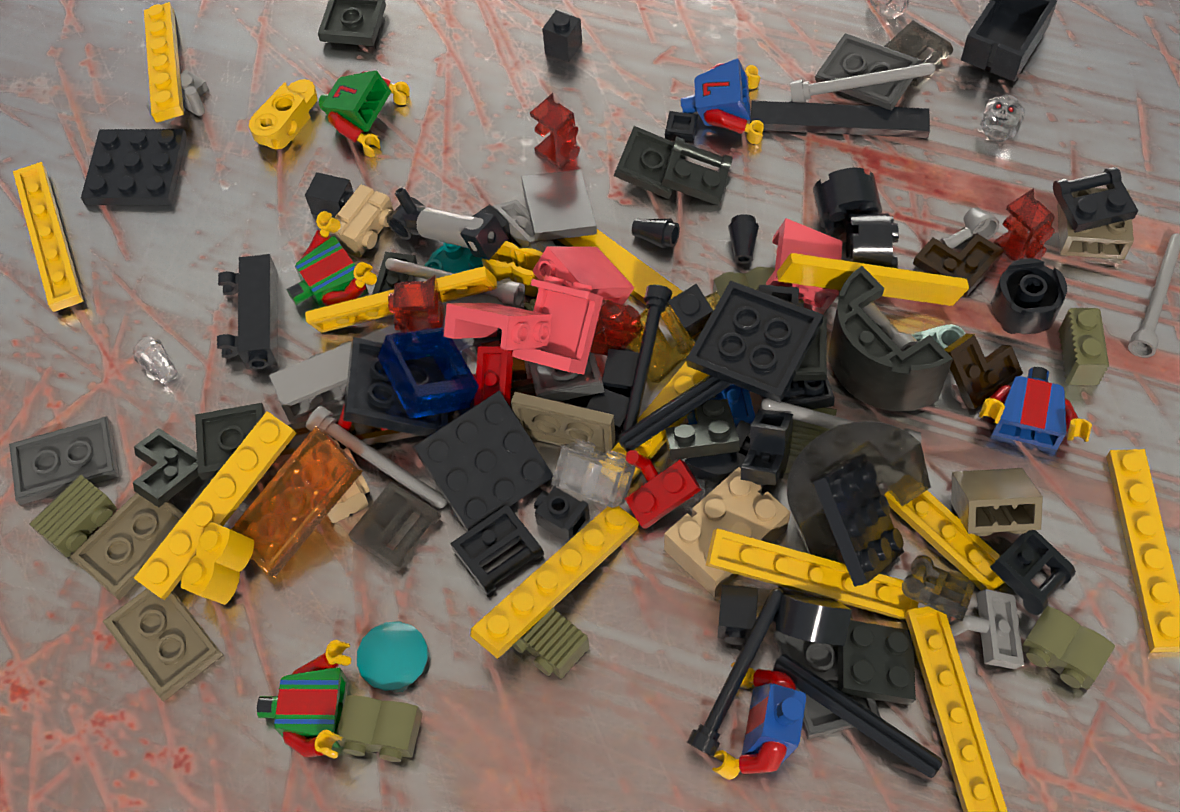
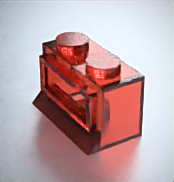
M552 93L530 112V116L539 122L534 129L537 134L544 137L550 132V135L534 148L535 152L561 170L568 162L574 161L579 155L580 147L577 146L576 142L578 127L575 125L574 113L560 103L554 102Z
M1033 188L1007 205L1006 210L1011 215L1004 220L1002 225L1009 231L994 241V244L1004 249L1003 253L1013 262L1026 258L1041 259L1047 251L1044 243L1055 232V229L1052 227L1055 216L1040 201L1034 198Z
M436 275L426 282L410 281L395 283L394 292L388 295V306L390 313H394V327L396 331L401 332L403 342H443L444 307Z
M603 300L590 352L607 356L608 349L619 350L626 348L644 329L640 321L641 316L639 312L630 305L626 306L610 300Z

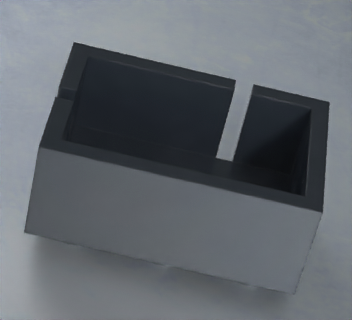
M990 0L967 35L961 61L984 70L987 66L991 67V73L1015 82L1049 27L1058 0Z

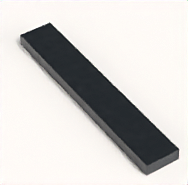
M751 101L750 123L754 120H760L764 124V130L914 138H928L930 133L929 108L894 107L891 111L880 106Z

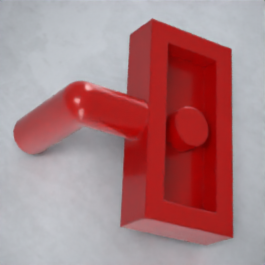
M480 346L477 351L476 374H458L455 377V384L458 387L469 390L475 389L474 406L499 390L510 406L513 350H504L500 346Z
M630 450L626 454V461L639 468L647 480L646 484L624 498L640 526L645 529L702 490L686 463L681 459L659 474L648 457L635 450Z

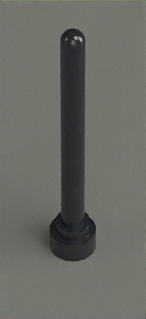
M649 285L646 288L644 302L646 303L648 314L622 433L638 423L661 312H664L666 307L670 306L668 301L672 297V291L662 285Z
M774 588L769 593L705 724H700L697 730L693 729L686 742L714 757L720 745L718 742L720 734L717 732L780 607L781 597L784 594L780 588Z

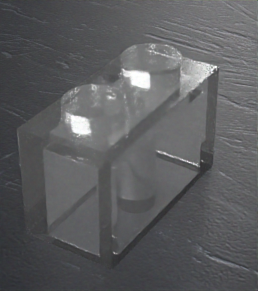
M581 439L562 445L552 485L611 508L625 503L626 500L624 498L627 497L635 471V466L626 461L625 455L615 451H607L606 453L595 449L596 445L594 443Z

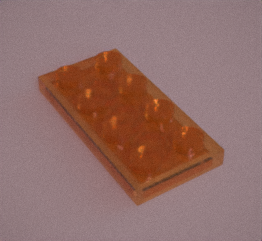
M315 426L231 530L254 540L251 558L267 576L276 577L356 481L363 470L324 429Z

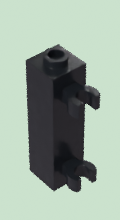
M270 254L239 257V273L229 271L218 273V285L223 286V295L238 293V336L230 334L217 336V348L222 349V358H232L239 354L246 369H263L267 366L278 365L276 267Z

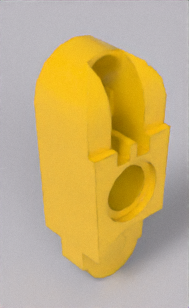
M301 79L294 83L292 82L289 86L284 82L249 120V129L254 141L272 149H282L291 140L293 141L311 118L309 111L318 100L313 82Z

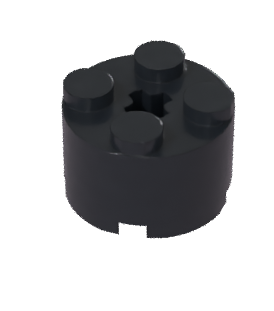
M853 167L834 171L828 174L829 180L821 184L820 179L813 187L820 225L826 230V235H841L846 230L847 223H850L848 219L849 214L882 213L875 176L872 172H870V175L865 174L863 168Z
M889 213L849 214L848 219L850 223L846 225V258L852 259V262L898 269L897 255H893V243L898 242L899 228L898 223H894L893 216H890Z
M1034 258L1020 259L1008 266L1000 277L992 299L993 313L1001 323L1004 331L1010 334H1036L1052 327L1067 294L1066 280L1058 269L1054 267V270L1044 265V261Z

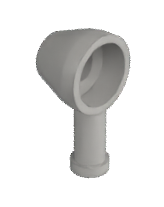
M972 208L963 218L965 229L949 237L941 238L940 242L953 249L973 239L976 234L989 240L997 232L999 221L993 214L985 210Z

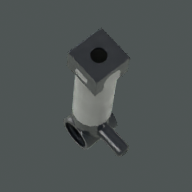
M406 188L396 190L395 196L400 205L387 218V223L392 231L403 239L409 240L413 235L469 248L474 257L490 260L508 239L495 215L478 212L475 217L426 207L417 199L410 197Z

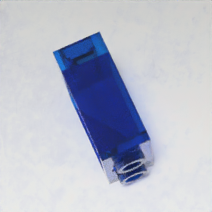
M444 327L426 328L404 333L397 332L385 336L378 359L409 419L470 408L479 385L453 339L444 337ZM433 356L446 381L417 385L404 360Z

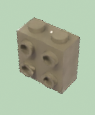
M1091 188L1071 194L1073 198L1105 191L1108 188ZM1058 203L1060 255L1125 260L1134 242L1132 219L1074 233Z
M1023 468L952 472L951 504L968 534L988 536L993 532L1024 534L1029 530H1041L1043 496Z

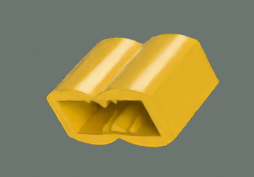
M505 241L490 260L482 259L483 266L496 277V281L510 277L511 281L524 284L525 295L537 297L538 287L531 286L530 284L532 279L539 280L534 275L533 269L543 252L532 248L519 249L513 243Z
M209 523L199 538L196 555L190 560L184 570L181 588L220 604H227L237 589L240 572L245 568L252 556L254 540L216 523Z

